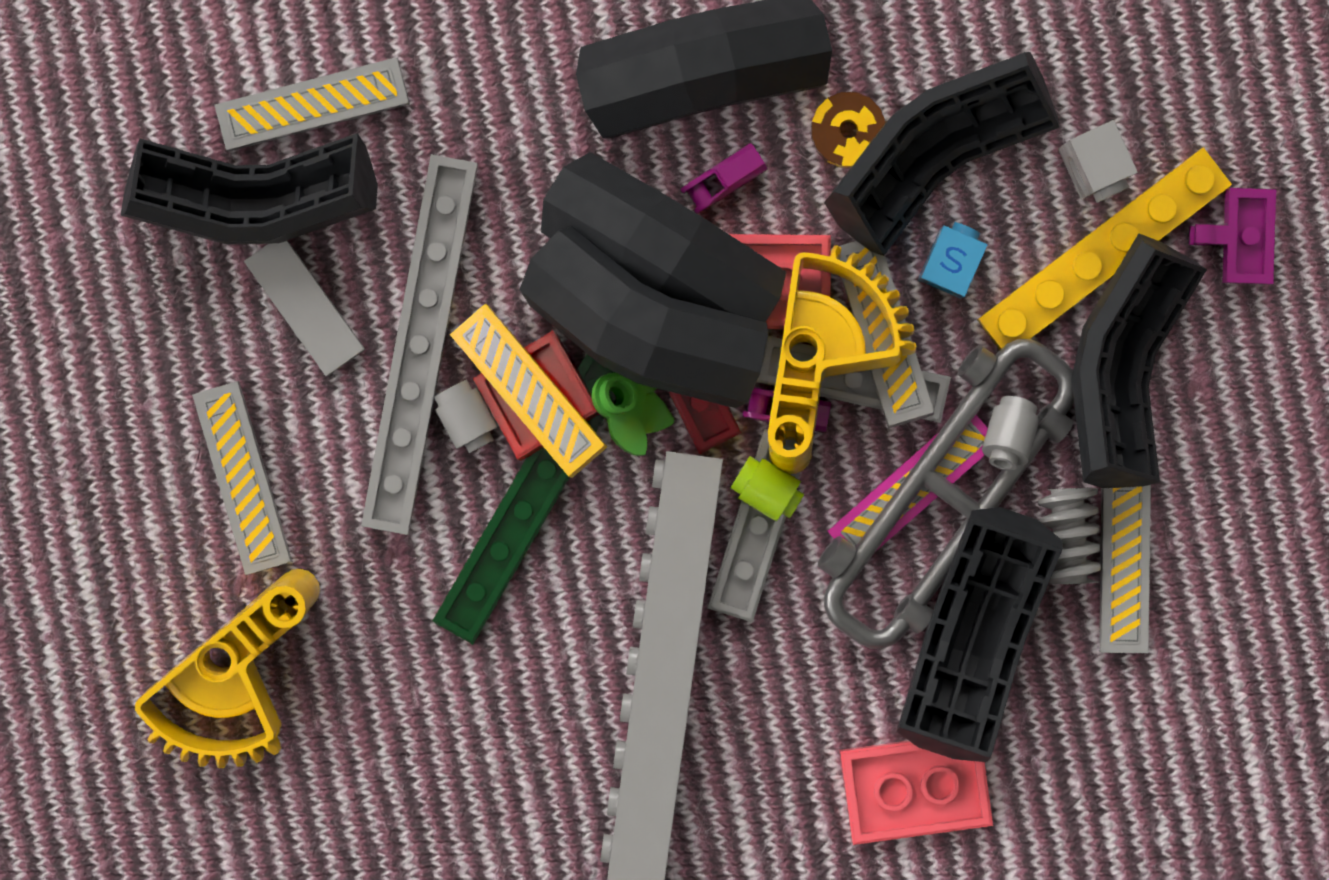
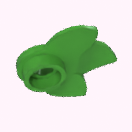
M608 373L597 379L592 388L593 405L597 412L607 419L610 436L616 445L631 455L643 456L647 450L646 434L655 433L671 426L674 423V417L665 403L654 392L657 388L638 384L617 373ZM609 390L616 396L615 405L610 399Z

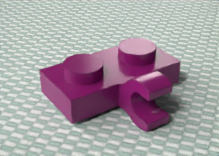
M1227 188L1225 190L1224 225L1195 224V226H1189V245L1223 246L1222 283L1273 284L1276 189Z

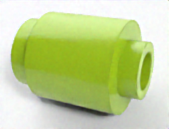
M749 456L730 487L740 494L738 499L776 522L782 514L790 518L804 496L802 492L797 490L801 483L799 479L779 469L764 458L759 462Z

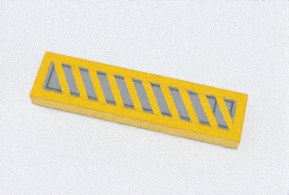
M484 304L450 334L568 477L573 478L608 447L490 306Z

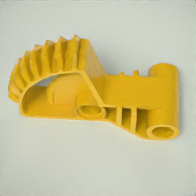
M838 245L832 248L830 257L802 252L794 259L779 367L768 429L770 460L772 464L789 474H797L803 471L811 460L821 384L826 377L896 366L901 360V356L911 355L916 352L915 342L901 340L914 333L913 324L897 323L908 316L909 310L907 306L891 308L900 299L899 291L895 289L883 294L882 291L888 285L889 278L886 275H882L871 281L870 278L875 271V265L869 262L859 271L856 269L859 255L853 252L845 263L840 260L841 247ZM802 269L832 273L850 281L863 290L882 312L891 333L893 349L866 354L862 330L853 314L844 305L821 293L798 290ZM807 342L816 348L817 353L813 359L801 362L794 359L790 351L795 344ZM786 440L796 441L794 450L784 449L783 446H786Z
M292 569L285 573L227 624L152 685L137 700L135 711L153 730L148 737L149 743L154 744L160 737L168 741L163 748L164 754H170L176 746L182 748L180 754L182 762H187L193 752L198 753V764L200 767H205L209 763L211 755L215 756L216 765L219 769L225 768L228 764L229 755L232 756L237 767H242L246 763L247 752L256 763L261 762L264 758V748L272 755L279 753L281 745L278 734L280 733L282 723L257 670L254 659L289 629L297 625L317 601L320 587L319 582L312 573L304 569ZM292 595L295 600L291 601L288 597ZM212 648L224 649L231 658V665L223 668L214 664L210 658V650ZM166 686L180 703L204 716L229 718L240 716L255 709L265 732L238 740H216L198 736L174 724L153 704L150 698Z

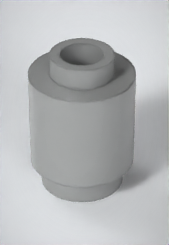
M464 380L434 396L439 406L435 411L456 449L465 446L467 451L471 453L494 440L490 432L498 428L478 389H472L468 380Z
M1005 396L1001 398L1000 404L993 408L982 447V452L989 458L991 465L1003 470H1015L1017 466L1028 463L1039 423V418L1036 415L1037 406L1033 402L1021 397Z

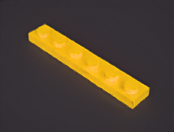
M1205 148L1199 149L987 311L977 321L999 350L1012 341L1031 339L1111 278L1139 233L1159 241L1232 185Z

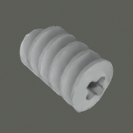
M1047 489L1051 491V495L1039 499L1038 505L1051 509L1052 513L1038 519V521L1044 526L1052 528V532L1063 540V549L1049 583H1098V581L1087 578V575L1101 570V565L1088 560L1087 556L1100 551V545L1087 541L1086 537L1098 533L1099 526L1086 522L1085 518L1095 515L1099 511L1097 506L1085 503L1084 499L1098 494V489Z

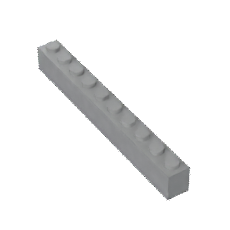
M666 451L665 460L656 459L652 487L660 488L661 494L659 507L649 506L645 533L655 535L653 552L652 554L643 553L639 581L648 582L646 601L636 600L632 628L642 629L639 648L630 647L626 670V675L635 676L633 695L623 693L620 722H627L629 725L626 741L617 740L613 764L614 769H622L620 788L610 787L607 815L616 816L613 835L604 834L600 862L609 863L607 880H665L723 459Z

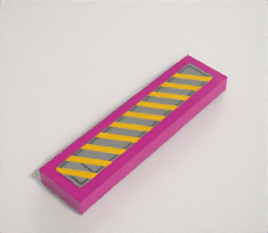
M977 415L974 416L935 469L936 472L952 484L984 456L982 447L988 427ZM938 433L827 530L833 539L841 536L856 547ZM923 486L878 549L938 496Z

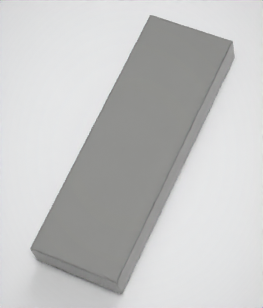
M288 240L281 243L267 244L244 261L326 377L366 350Z

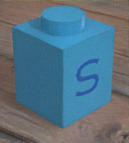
M954 222L952 229L947 226L941 227L918 281L959 299L965 297L988 244L978 240L980 232L966 225Z

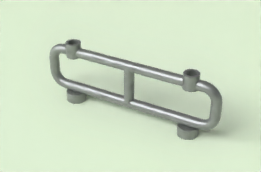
M1018 339L1007 343L996 355L982 345H978L965 357L958 369V375L973 386L856 547L841 536H838L826 547L819 558L818 567L833 577L825 591L824 608L828 619L839 630L865 647L884 649L896 644L909 628L916 633H920L927 627L933 610L927 604L946 578L971 511L999 507L1048 438L1055 443H1059L1071 430L1073 420L1067 417L1066 414L1074 402L1071 379L1073 370L1063 359L1033 339ZM1019 358H1029L1056 378L1059 385L1058 393L1053 401L1046 405L1037 415L1039 423L1028 463L1017 466L1015 470L1002 469L979 502H976L936 472L935 469L1012 364ZM925 486L964 515L966 520L914 591L899 603L895 610L894 618L889 625L882 630L870 629L844 609L842 603L843 596L916 495Z

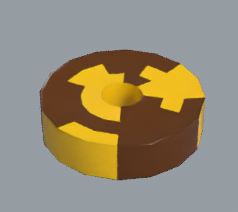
M840 92L828 97L817 108L811 122V140L816 152L826 162L840 168H851L886 121L880 107L870 97L858 92ZM844 122H852L857 128V134L852 138L843 137L840 133V125Z

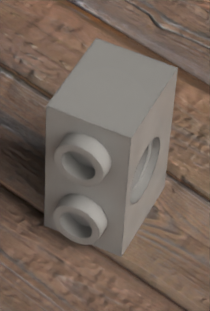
M1114 120L1072 138L1058 148L1081 200L1093 195L1096 203L1120 193L1129 188L1126 179L1138 173Z

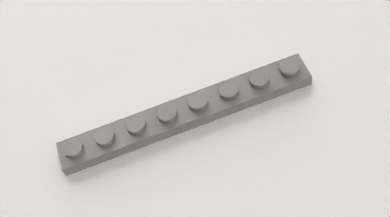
M433 154L430 156L362 518V527L409 535L434 396L436 394L478 170V163Z

